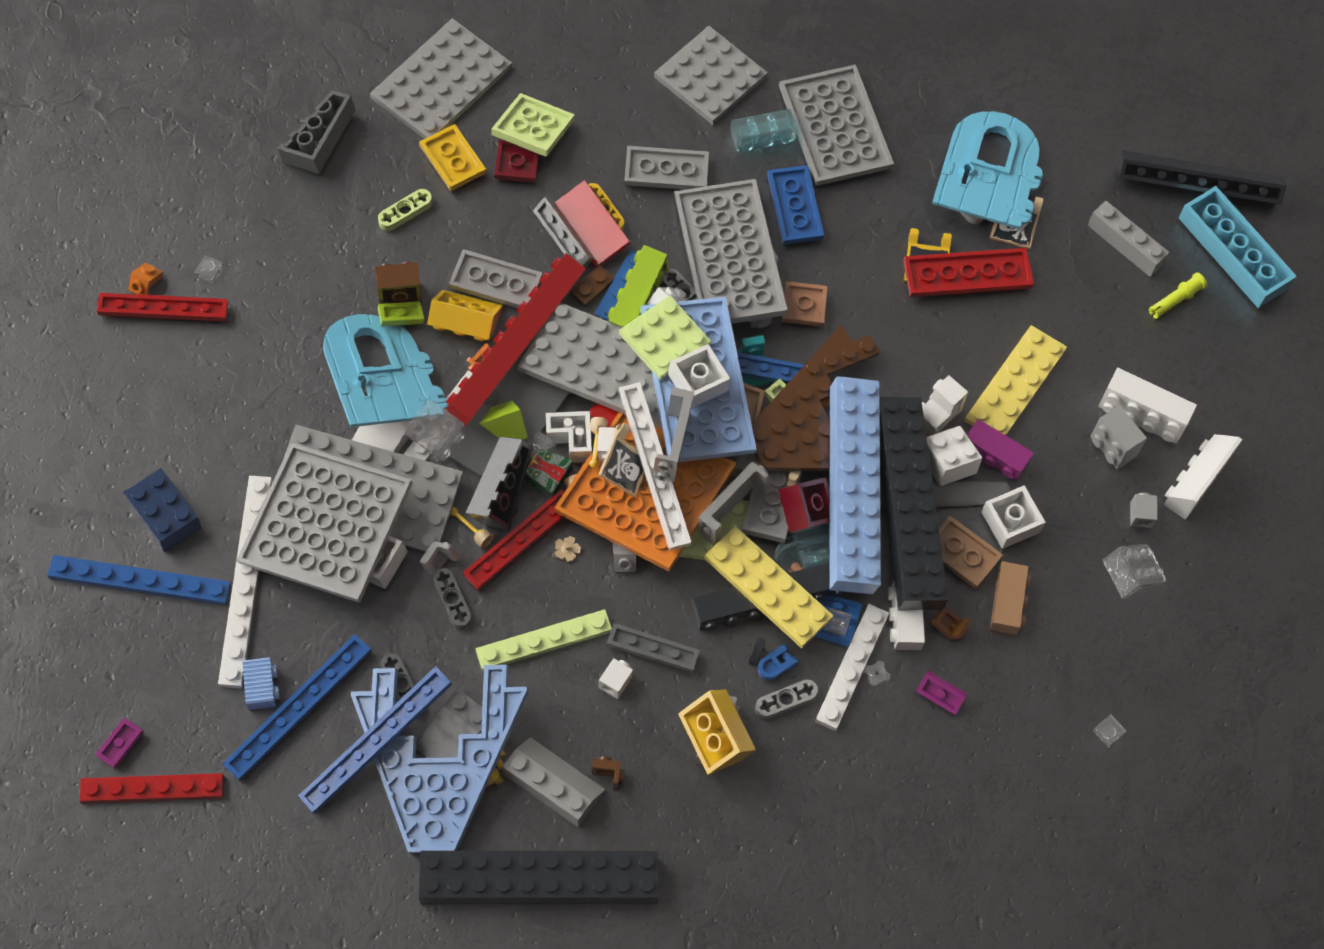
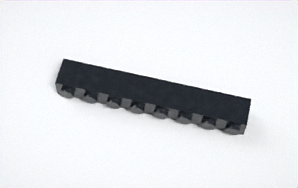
M1124 150L1121 152L1117 169L1119 178L1202 192H1207L1217 186L1226 196L1281 205L1287 187L1286 181L1282 176Z
M830 562L787 573L817 601L824 600L825 595L832 594L834 597H839L846 594V591L830 590ZM735 587L694 597L692 600V609L699 630H713L721 624L727 623L732 625L738 623L740 619H755L763 614Z

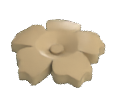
M569 536L564 538V541L561 539L555 541V549L557 551L554 552L556 558L561 560L565 558L567 562H573L576 558L575 554H580L581 550L578 543L574 544L575 538Z

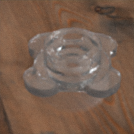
M877 661L876 664L871 666L866 665L864 668V673L867 674L869 683L873 686L890 679V674L886 672L883 661Z

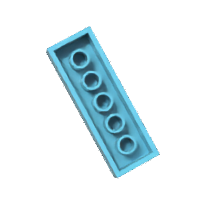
M1217 186L1184 205L1179 216L1181 222L1257 308L1262 307L1290 289L1297 276Z

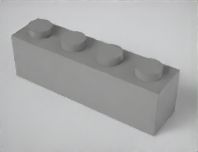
M1105 201L1092 213L1087 226L1149 277L1164 265L1169 251L1109 202Z

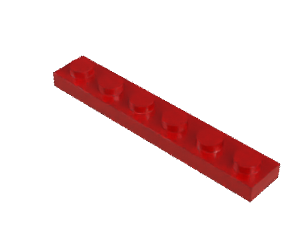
M99 293L96 312L99 316L227 322L229 301L228 299Z
M562 489L468 567L463 572V577L479 591L564 518V516L556 513L554 508L565 492Z
M223 773L81 778L79 801L83 804L223 799L224 775Z

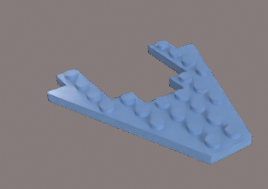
M484 665L481 734H459L458 757L415 758L416 737L411 735L398 736L374 758L409 853L458 850L529 693L528 687H508V665ZM396 668L373 669L372 691L351 692V697L364 732L371 728L396 704L398 674Z

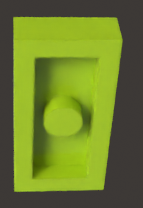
M421 302L378 304L381 326L423 324L424 322Z

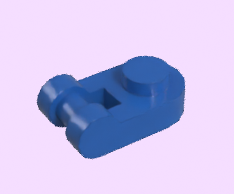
M783 644L760 660L758 673L765 680H774L786 671L794 668L799 661L795 656L792 657L789 653L790 649L786 644ZM782 657L785 661L782 664L778 661V658Z

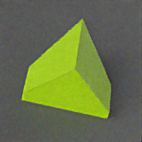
M512 400L492 407L479 423L498 438L528 439L521 410Z

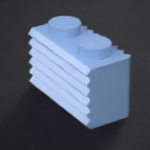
M271 658L242 661L247 709L251 711L276 707L275 700L279 699L278 685L274 686V678H278L277 665L272 664Z

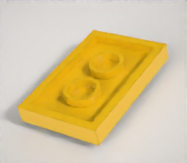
M455 124L419 142L421 149L450 191L486 174V168Z

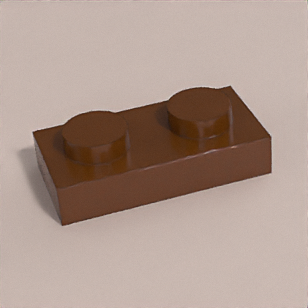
M599 265L570 291V296L586 308L611 285L614 277Z

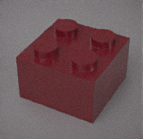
M826 478L778 490L789 532L830 522V493Z

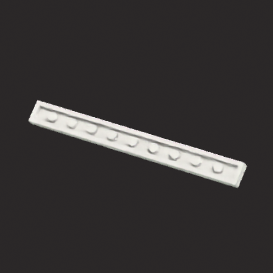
M249 476L237 558L272 485L271 477ZM237 561L218 685L224 688L242 689L244 679L242 661H245L247 658L259 570L239 564Z

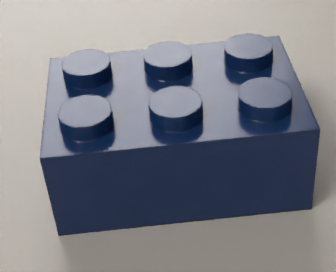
M162 468L123 492L130 507L164 552L202 528L198 516Z

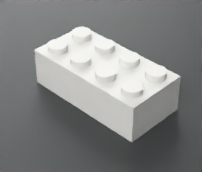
M1117 367L1098 407L1108 413L1120 405L1133 422L1142 427L1143 430L1155 433L1165 441L1177 444L1197 405Z

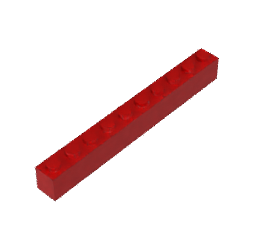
M565 253L562 259L559 257L555 259L550 266L553 269L552 272H545L539 280L542 285L539 288L535 286L528 294V297L531 298L528 303L523 301L516 310L519 313L518 316L515 318L512 315L505 324L508 328L505 333L500 331L494 338L495 346L493 348L487 347L481 355L484 360L481 363L477 361L471 368V377L468 379L465 376L457 386L461 390L457 394L453 392L447 399L448 407L444 412L464 427L473 418L586 268L567 253Z

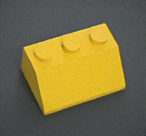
M441 290L431 301L427 324L432 325L437 330L447 329L453 331L456 335L464 336L467 334L474 336L476 340L486 341L494 334L503 305Z
M726 689L709 690L678 713L708 775L740 762L756 750Z

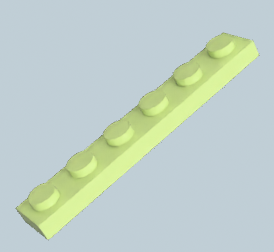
M604 609L476 648V654L482 672H484V665H507L611 633L612 628Z

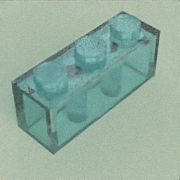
M791 109L731 120L730 128L736 151H749L752 148L789 143L795 140L797 131Z

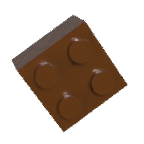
M418 262L375 266L379 304L421 302V305H423Z

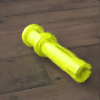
M1200 273L1193 274L1190 280L1180 283L1177 290L1154 306H1151L1149 308L1150 314L1156 313L1153 318L1158 319L1162 314L1184 299L1193 298L1196 292L1207 288L1205 278Z

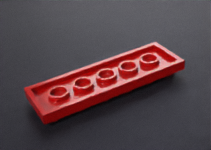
M1027 248L904 256L903 259L910 297L1030 289L1034 285Z

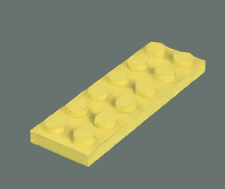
M1031 325L964 421L974 426L976 421L980 419L1002 434L1007 435L1062 357L1067 346Z
M736 526L704 555V559L801 649L833 618V615Z

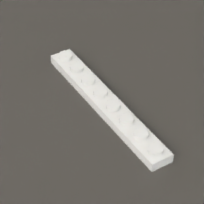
M639 382L620 387V397L669 551L690 546L691 539L672 481L663 482L653 477L656 454L663 455L641 384Z

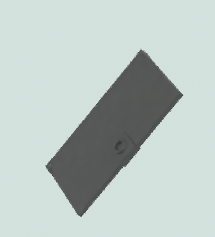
M528 347L517 358L469 423L464 427L455 421L436 446L437 450L481 478L499 440L497 436L479 424L492 407L512 400L521 410L528 439L524 441L532 445L546 426V413H556L570 393L518 371V365L529 349Z

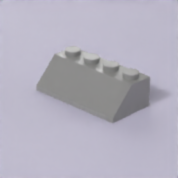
M531 737L517 747L502 766L504 776L577 827H579L605 792L603 787Z

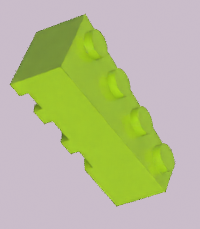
M646 245L643 246L642 250L637 251L634 257V262L636 263L633 269L628 270L625 277L627 282L624 288H620L616 297L618 300L615 307L612 306L608 313L609 323L623 328L641 315V306L648 303L655 293L654 287L659 288L662 283L663 271L667 273L670 268L667 254Z

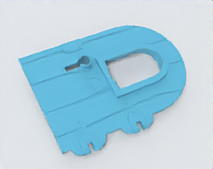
M979 112L963 119L953 132L932 204L1020 229L1021 224H1027L1032 219L1031 213L1034 212V205L1028 199L1030 190H1037L1043 178L1042 170L1037 166L1040 149L1034 133L1017 118L1000 112ZM990 132L1000 133L1011 142L1005 167L985 163V161L977 159L985 134ZM964 173L968 174L966 184L961 183Z
M371 314L347 316L329 327L323 342L324 355L350 427L443 417V411L447 408V399L444 398L445 394L440 387L432 386L429 376L433 374L434 366L431 363V359L426 353L419 352L414 339L404 327L400 325L381 326L379 316ZM366 335L379 339L386 347L385 350L391 365L364 367L354 342L355 337ZM361 386L365 387V391H364V392H365V393L367 392V395H368V396H365V395H364Z

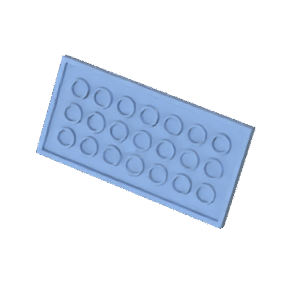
M726 297L677 302L711 340L710 348L730 377L727 392L692 408L679 462L756 453L757 449ZM656 304L641 306V315ZM652 372L667 456H669L679 417L668 415L672 387L676 386L669 375L659 380L655 373Z

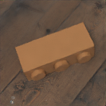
M1001 562L997 574L990 631L1017 635L1019 629H1023L1025 615H1022V610L1026 608L1028 602L1025 588H1029L1031 575L1027 574L1028 566Z

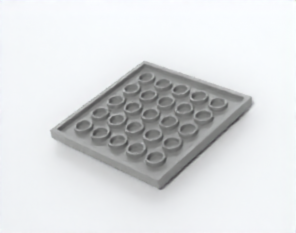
M291 443L236 561L239 564L360 603L413 482L405 477Z

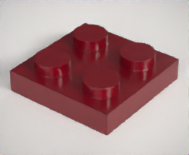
M499 140L494 179L535 183L539 154L506 140Z

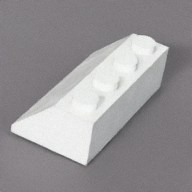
M1216 434L1213 435L1210 441L1205 439L1199 448L1202 452L1199 456L1194 454L1187 464L1190 466L1188 471L1183 470L1176 479L1179 482L1177 486L1174 487L1172 485L1166 492L1165 496L1168 499L1164 506L1186 520L1232 457L1242 439Z

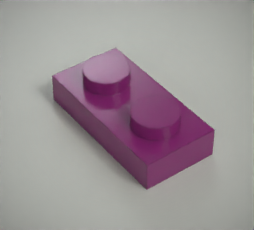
M929 670L916 690L919 694L956 715L968 695Z
M123 718L96 752V758L115 770L142 736L143 730L126 718Z

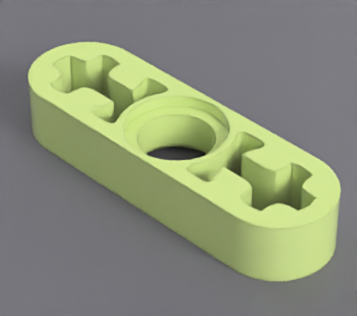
M419 189L381 211L378 215L380 228L384 231L394 230L429 209L432 205L431 193L426 189ZM419 198L426 199V201H425V202H423L422 200L419 201ZM404 206L411 209L407 214H403L399 210ZM385 218H387L388 220L391 219V222H390V223H389L388 221H385V222H384V219H385Z

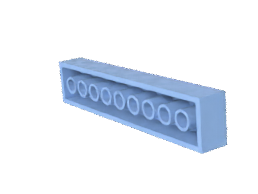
M837 376L830 386V590L874 594L881 585L879 381Z

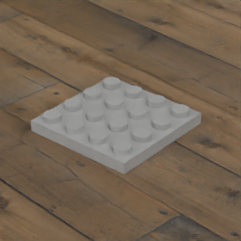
M708 26L656 70L654 78L713 125L767 77L768 72L712 27Z

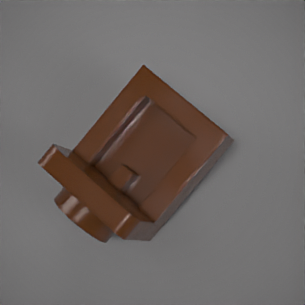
M945 605L942 610H938L930 624L948 640L963 638L967 634L971 620L968 618L961 619Z
M604 756L598 757V759L593 758L592 774L614 777L613 790H618V783L623 784L624 770L620 769V761H612L611 758Z

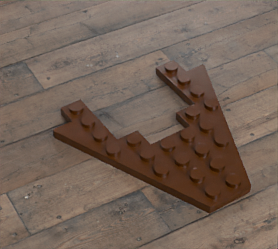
M841 325L751 423L757 449L754 455L759 464L767 471H830V418L820 402L830 398V386L832 383L828 376L879 355L880 351L871 335L852 341L844 326Z

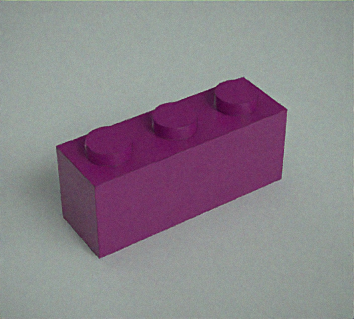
M980 419L976 421L967 434L986 465L995 467L1005 477L1016 481L1026 469L1034 454Z

